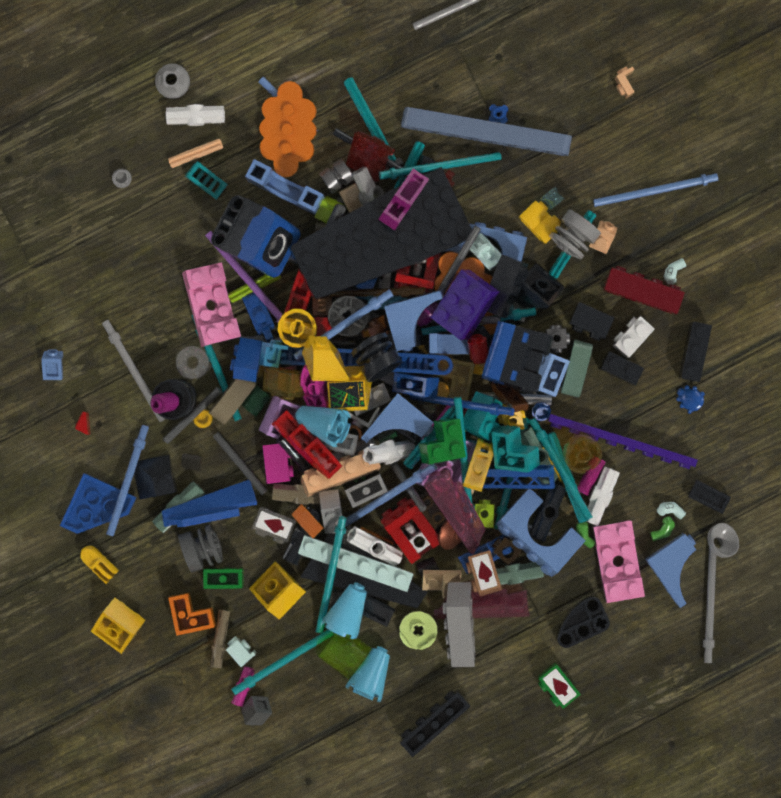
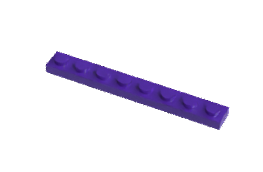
M550 414L547 422H551V427L561 429L562 426L567 427L570 433L580 435V432L588 434L587 438L596 441L602 438L606 440V444L616 446L618 443L624 445V449L635 452V449L641 450L644 456L653 458L654 455L661 457V461L671 464L673 460L679 462V466L690 469V466L696 467L698 461L688 456Z

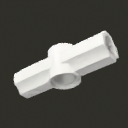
M194 104L187 105V107L166 108L167 125L187 124L188 126H203L208 123H225L224 106Z
M388 440L380 445L365 448L363 459L369 464L382 462L385 465L392 464L400 459H406L415 449V445L409 440L401 442Z
M604 466L597 485L593 487L589 497L588 509L593 518L587 522L599 525L604 510L611 501L613 488L619 477V472Z
M355 526L350 529L347 535L349 543L392 566H396L401 562L402 551ZM377 543V548L372 550L373 545Z

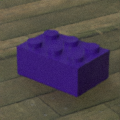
M461 269L430 318L459 340H468L497 297L499 291L471 270Z

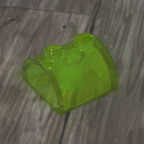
M335 633L318 657L349 680L365 660L371 648L358 638L350 639L351 635L349 634L343 637Z

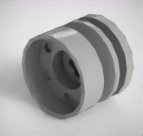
M569 209L561 219L566 228L556 226V231L561 235L552 232L549 237L566 254L582 260L584 255L578 249L588 252L589 249L584 244V241L594 244L601 232L585 218Z

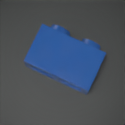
M240 337L239 345L235 344L234 348L236 359H232L230 370L233 371V379L256 382L263 341Z
M394 372L392 392L420 397H437L439 377Z

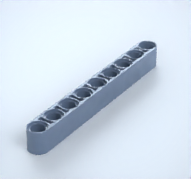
M404 107L401 127L406 129L560 156H569L572 136L410 107Z

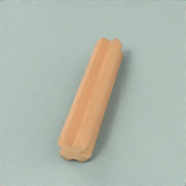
M216 139L170 157L168 159L169 164L172 168L223 149V144L220 139Z

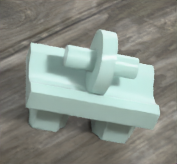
M480 233L470 250L492 271L497 267L501 253Z

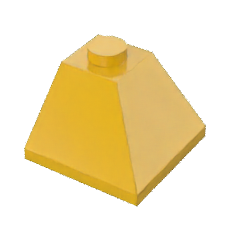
M308 336L302 355L312 381H348L349 376L340 353L327 337Z

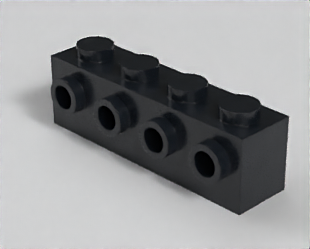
M458 689L449 691L443 697L445 700L440 705L438 702L429 709L430 713L426 717L422 715L416 720L414 728L411 730L408 728L400 735L402 737L400 744L412 758L471 707L470 703Z

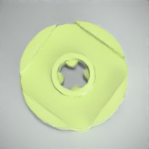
M413 611L407 614L399 626L400 638L409 648L426 649L434 643L437 636V624L434 618L423 611ZM416 625L424 628L422 629V635L413 633Z

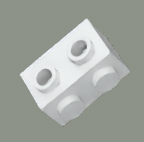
M641 316L637 319L633 317L626 325L629 328L624 333L621 331L614 338L615 343L613 347L626 358H629L655 330Z

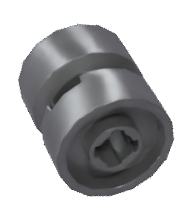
M342 159L332 164L331 169L326 168L319 173L332 194L340 190L342 184L347 185L354 180L352 173Z

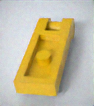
M478 438L463 487L482 492L494 455L492 442L491 444L486 443L483 439ZM481 449L488 451V453L481 452Z

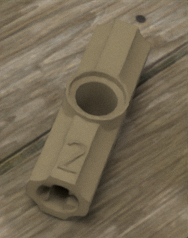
M274 483L272 500L290 501L295 504L305 505L310 503L320 504L319 493L307 497L302 484L286 485Z

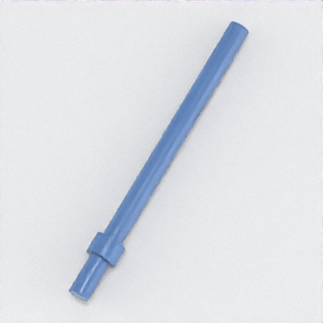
M389 289L379 297L375 296L369 300L370 303L320 337L331 339L373 309L377 310L380 308L382 303L394 296ZM303 348L294 354L297 361L303 358Z
M141 426L138 438L134 441V450L106 535L114 536L141 450H144L146 444L145 438L149 429L148 426Z
M431 464L423 470L419 469L414 472L412 477L348 516L345 526H349L415 483L424 481L426 476L437 470V466Z

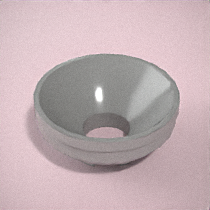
M178 64L164 65L156 74V88L166 98L176 99L182 97L190 86L189 74L185 68ZM169 74L177 76V81L173 85L166 83V77Z
M718 523L709 530L707 537L708 545L714 554L721 558H728L737 553L739 539L735 530L730 525ZM714 539L720 542V548L715 546Z

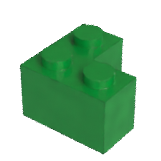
M458 418L434 421L437 440L419 444L421 462L425 464H434L466 457L461 422Z

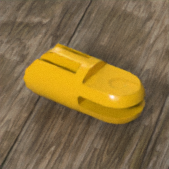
M86 546L81 550L80 558L82 562L105 584L114 577V574L119 572L94 546Z

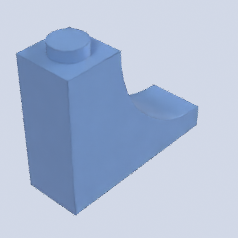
M442 289L384 306L396 351L402 350V353L412 351L413 347L417 345L416 326L418 319L427 306L444 297Z
M429 334V355H470L468 340H459L454 335Z
M397 393L361 439L367 443L378 433L391 429L408 430L421 438L423 435L427 437L434 429L432 427L434 422Z
M684 533L645 559L676 605L680 608L687 604L680 588L681 570L688 557L696 551L694 539L690 534L686 536Z

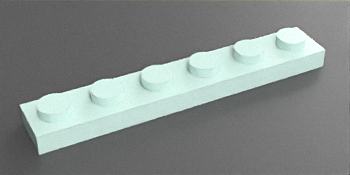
M304 535L298 554L329 564L333 545ZM340 548L337 568L406 592L408 591L413 577L412 572Z

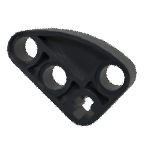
M587 596L568 611L556 635V640L561 647H572L609 628L610 621L601 601L595 596ZM590 600H596L597 607L594 610H589L587 607ZM598 618L605 620L602 627L595 624L598 622ZM587 626L588 632L585 635H579V627ZM563 634L570 635L571 638L568 643L561 642L560 638Z

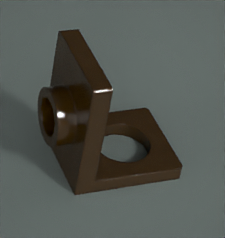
M505 536L502 539L499 537L492 545L494 547L492 552L508 565L521 553V550ZM508 546L514 550V554L510 558L504 557L502 553L503 549Z

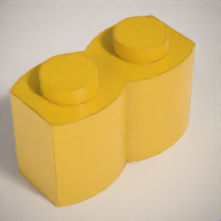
M535 200L518 218L545 245L551 239L549 235L552 232L558 233L555 227L560 226L561 221L555 215L551 217L548 214V207L542 201L538 203Z

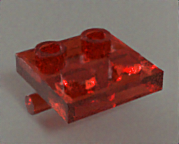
M357 131L354 133L346 165L354 170L366 167L372 179L379 182L381 180L379 172L384 171L388 156H392L395 149L385 144V141L376 136L371 137L364 132Z

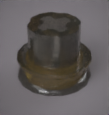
M417 401L419 405L417 409L432 422L436 421L437 413L441 412V404Z

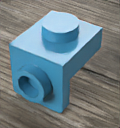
M270 340V343L262 342L259 365L279 368L281 349L288 350V346L282 345V341Z

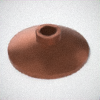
M459 513L453 514L444 522L439 532V544L442 548L446 550L453 549L462 541L467 530V520L464 515Z

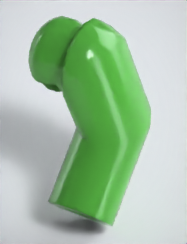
M671 517L663 518V525L660 530L650 532L652 541L670 536L675 527Z

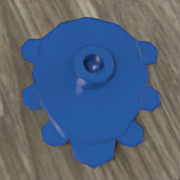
M686 385L684 389H677L679 396L676 400L681 401L680 408L687 409L688 414L699 410L703 406L705 393L703 391L699 392L696 386L690 389Z

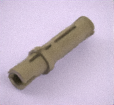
M218 609L213 645H211L212 657L210 667L222 668L231 611Z

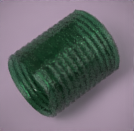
M256 385L241 405L257 417L259 412L268 404L271 397Z

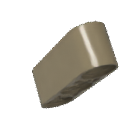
M234 379L210 409L209 414L225 425L256 386L257 382Z

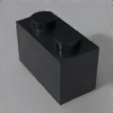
M579 302L573 312L569 325H572V330L582 333V331L590 333V338L599 341L600 338H606L614 317Z
M607 352L599 370L636 386L644 368L612 352Z

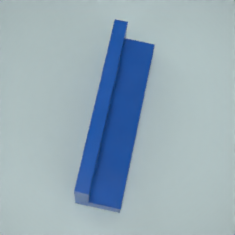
M490 465L486 477H494L495 480L492 483H484L483 488L554 489V465H539L529 473L495 469L494 465ZM500 477H512L514 480L511 483H505ZM519 477H531L533 480L530 483H523ZM537 477H549L550 484H543Z

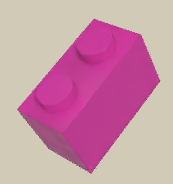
M279 444L263 445L267 484L291 481V477H294L293 465L289 466V458L291 457Z

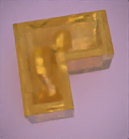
M451 359L454 365L451 373L433 376L452 379L448 398L461 397L462 400L468 401L475 364ZM441 360L438 363V368L441 371L447 370L448 362Z
M264 367L263 390L270 392L272 396H283V399L294 400V397L304 399L303 387L300 385L303 369L290 370L283 367Z

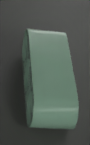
M574 339L569 356L570 362L564 375L560 393L577 398L580 397L593 344Z

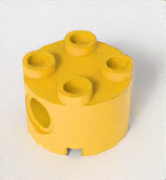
M292 309L281 316L278 322V333L285 344L293 348H302L305 346L308 336H316L317 325L310 313L303 309Z

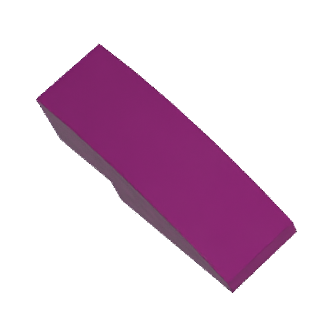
M412 169L379 220L395 230L429 179L415 169Z

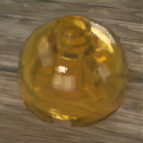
M588 434L573 435L566 441L562 451L565 463L569 469L576 473H586V470H593L602 458L599 443Z

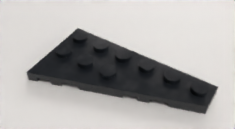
M329 533L324 542L333 545L336 533ZM343 536L341 548L380 561L370 553L349 543L347 538ZM312 559L300 577L325 584L329 564ZM337 567L333 586L346 589L349 584L359 583L365 587L366 595L418 608L428 591L422 590V587L412 581L406 592Z

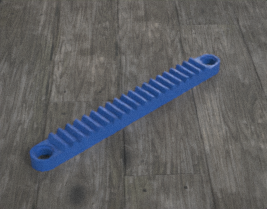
M284 345L288 346V350L281 349L279 364L306 365L304 358L297 361L294 357V354L302 348ZM338 349L344 366L366 365H357L356 360L358 358L354 359L351 355L353 349ZM398 352L403 362L392 372L448 375L453 370L454 365L453 361L444 355ZM441 360L448 362L449 366L445 371H441L438 368V363Z

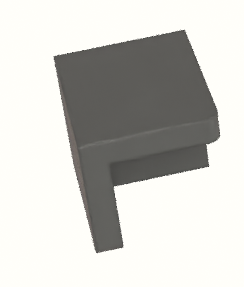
M251 696L241 708L245 725H263L272 714L268 697Z

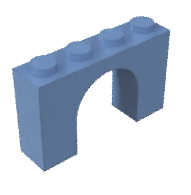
M255 159L245 176L248 182L313 215H316L322 200L325 198L324 194L308 186L302 187L275 173L271 167Z
M475 222V225L481 228L479 234L482 233L486 238L495 241L500 247L502 255L522 261L527 237L523 236L524 233L512 231L511 234L504 232V228L494 226L493 229L486 228V224ZM461 243L451 249H448L445 252L454 251L459 253L464 243Z
M527 489L498 520L496 525L503 535H507L513 540L512 543L517 548L522 549L526 553L529 560L536 562L541 567L540 569L544 574L552 577L562 569L585 540L573 528H570L553 546L547 547L537 544L530 537L527 525L530 516L543 500L533 490Z

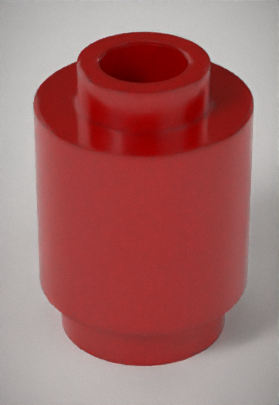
M481 334L472 335L467 341L470 359L473 360L474 364H483L486 362L489 352L487 339Z

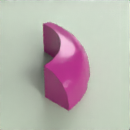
M305 365L301 373L300 385L303 387V398L306 405L329 408L327 381H312L308 368Z

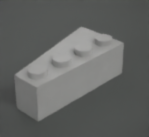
M471 582L448 583L447 602L443 603V614H447V618H444V628L448 630V633H446V645H450V648H447V659H451L452 667H475L476 653L473 632L474 619L472 615Z

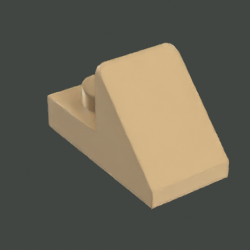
M423 570L422 590H441L443 598L447 597L448 583L461 582V570Z

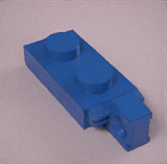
M254 292L243 297L242 299L256 332L259 335L264 334L268 343L270 340H275L271 330L275 329V324L268 308Z

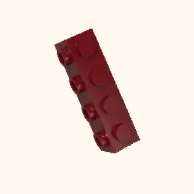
M615 266V268H610L603 291L673 315L678 314L685 292L680 291L681 287L670 284V287L662 285L663 281L652 278L651 281L644 279L645 275L637 272L633 274L627 273V269Z

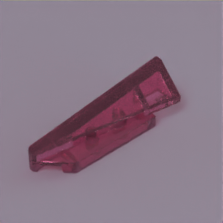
M448 469L432 473L424 484L425 489L470 554L475 553L485 532L483 523L460 481L453 483Z
M502 589L480 596L479 592H471L473 618L530 616L526 590L507 595V590ZM443 604L438 610H434L437 620L447 618V614H443Z

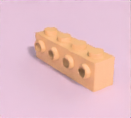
M361 450L357 456L352 458L350 455L340 458L342 467L330 479H327L318 470L315 471L312 468L304 471V475H302L300 480L306 496L309 497L321 491H326L378 472L381 468L380 463L369 464L363 459L364 450Z

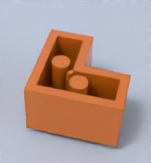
M190 592L173 595L168 598L176 636L216 626L212 607L193 611Z

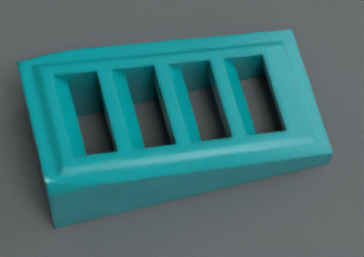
M195 161L185 175L188 180L216 200L228 185L198 161ZM199 168L201 171L196 176V178H194L193 175ZM206 173V178L200 183L199 180ZM210 178H213L214 180L207 188L205 185L210 180ZM218 182L220 185L213 193L211 190Z

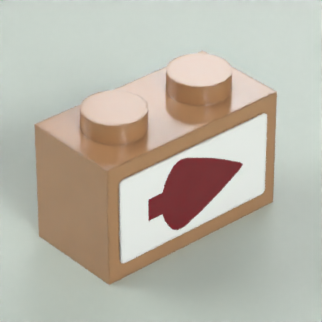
M491 551L469 556V562L466 563L469 574L473 573L475 581H471L474 592H479V595L483 596L502 590Z

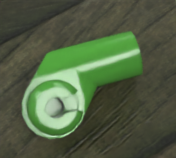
M587 521L583 523L578 522L576 532L585 540L583 544L588 548H592L595 540L588 536Z

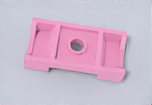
M222 262L184 271L182 275L201 347L241 337L238 322L233 316L225 285L227 280ZM208 300L215 303L214 310L207 309L206 302Z
M626 520L608 525L592 526L605 602L611 603L645 597L634 542L632 521ZM615 556L623 558V564L619 567L613 564Z

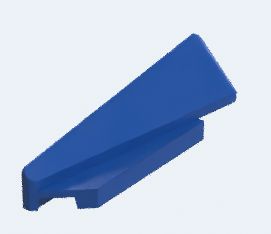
M246 480L163 510L162 519L164 527L176 524L177 527H186L240 516V507L257 505L251 481Z

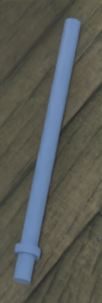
M717 173L707 176L702 174L701 177L593 199L594 207L701 184L706 186L708 183L718 181Z

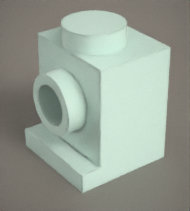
M236 636L227 643L229 647L226 651L240 667L257 653L255 650L251 652L249 650L251 646L244 639L241 641Z

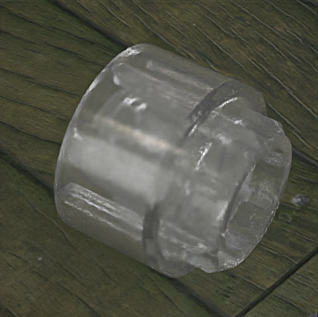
M187 346L178 353L176 368L186 378L199 379L208 372L210 360L208 354L202 348ZM192 357L198 360V365L195 368H190L188 365V361Z

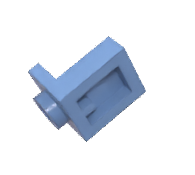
M55 349L44 351L42 356L43 380L63 379V351Z

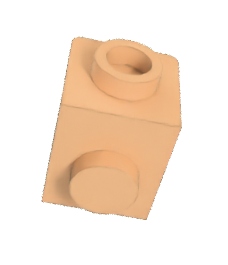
M627 66L620 69L615 77V81L618 84L616 86L617 91L621 96L624 95L625 98L634 94V90L626 76L633 73L635 69L633 67L628 69Z
M600 221L597 229L601 234L594 244H589V247L607 254L616 235L617 227L611 222Z

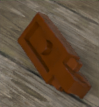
M386 313L368 322L369 327L361 331L363 338L372 337L380 333L390 334L391 329Z
M492 382V391L506 407L514 408V412L528 410V402L517 389Z

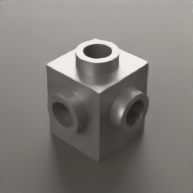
M552 325L550 329L545 330L546 334L553 337L554 335L560 336L559 342L553 340L551 353L562 352V349L567 348V344H570V333H566V328L561 329V325Z

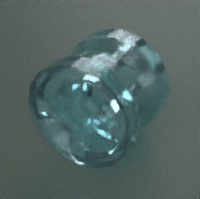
M556 187L541 198L543 202L547 203L549 210H552L565 199L558 194Z

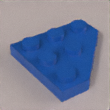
M84 473L60 526L78 534L110 522L120 489ZM127 493L120 518L129 515L137 498L136 496Z

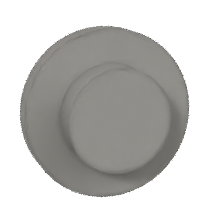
M118 169L112 176L113 183L119 188L129 186L132 180L131 174L126 169Z

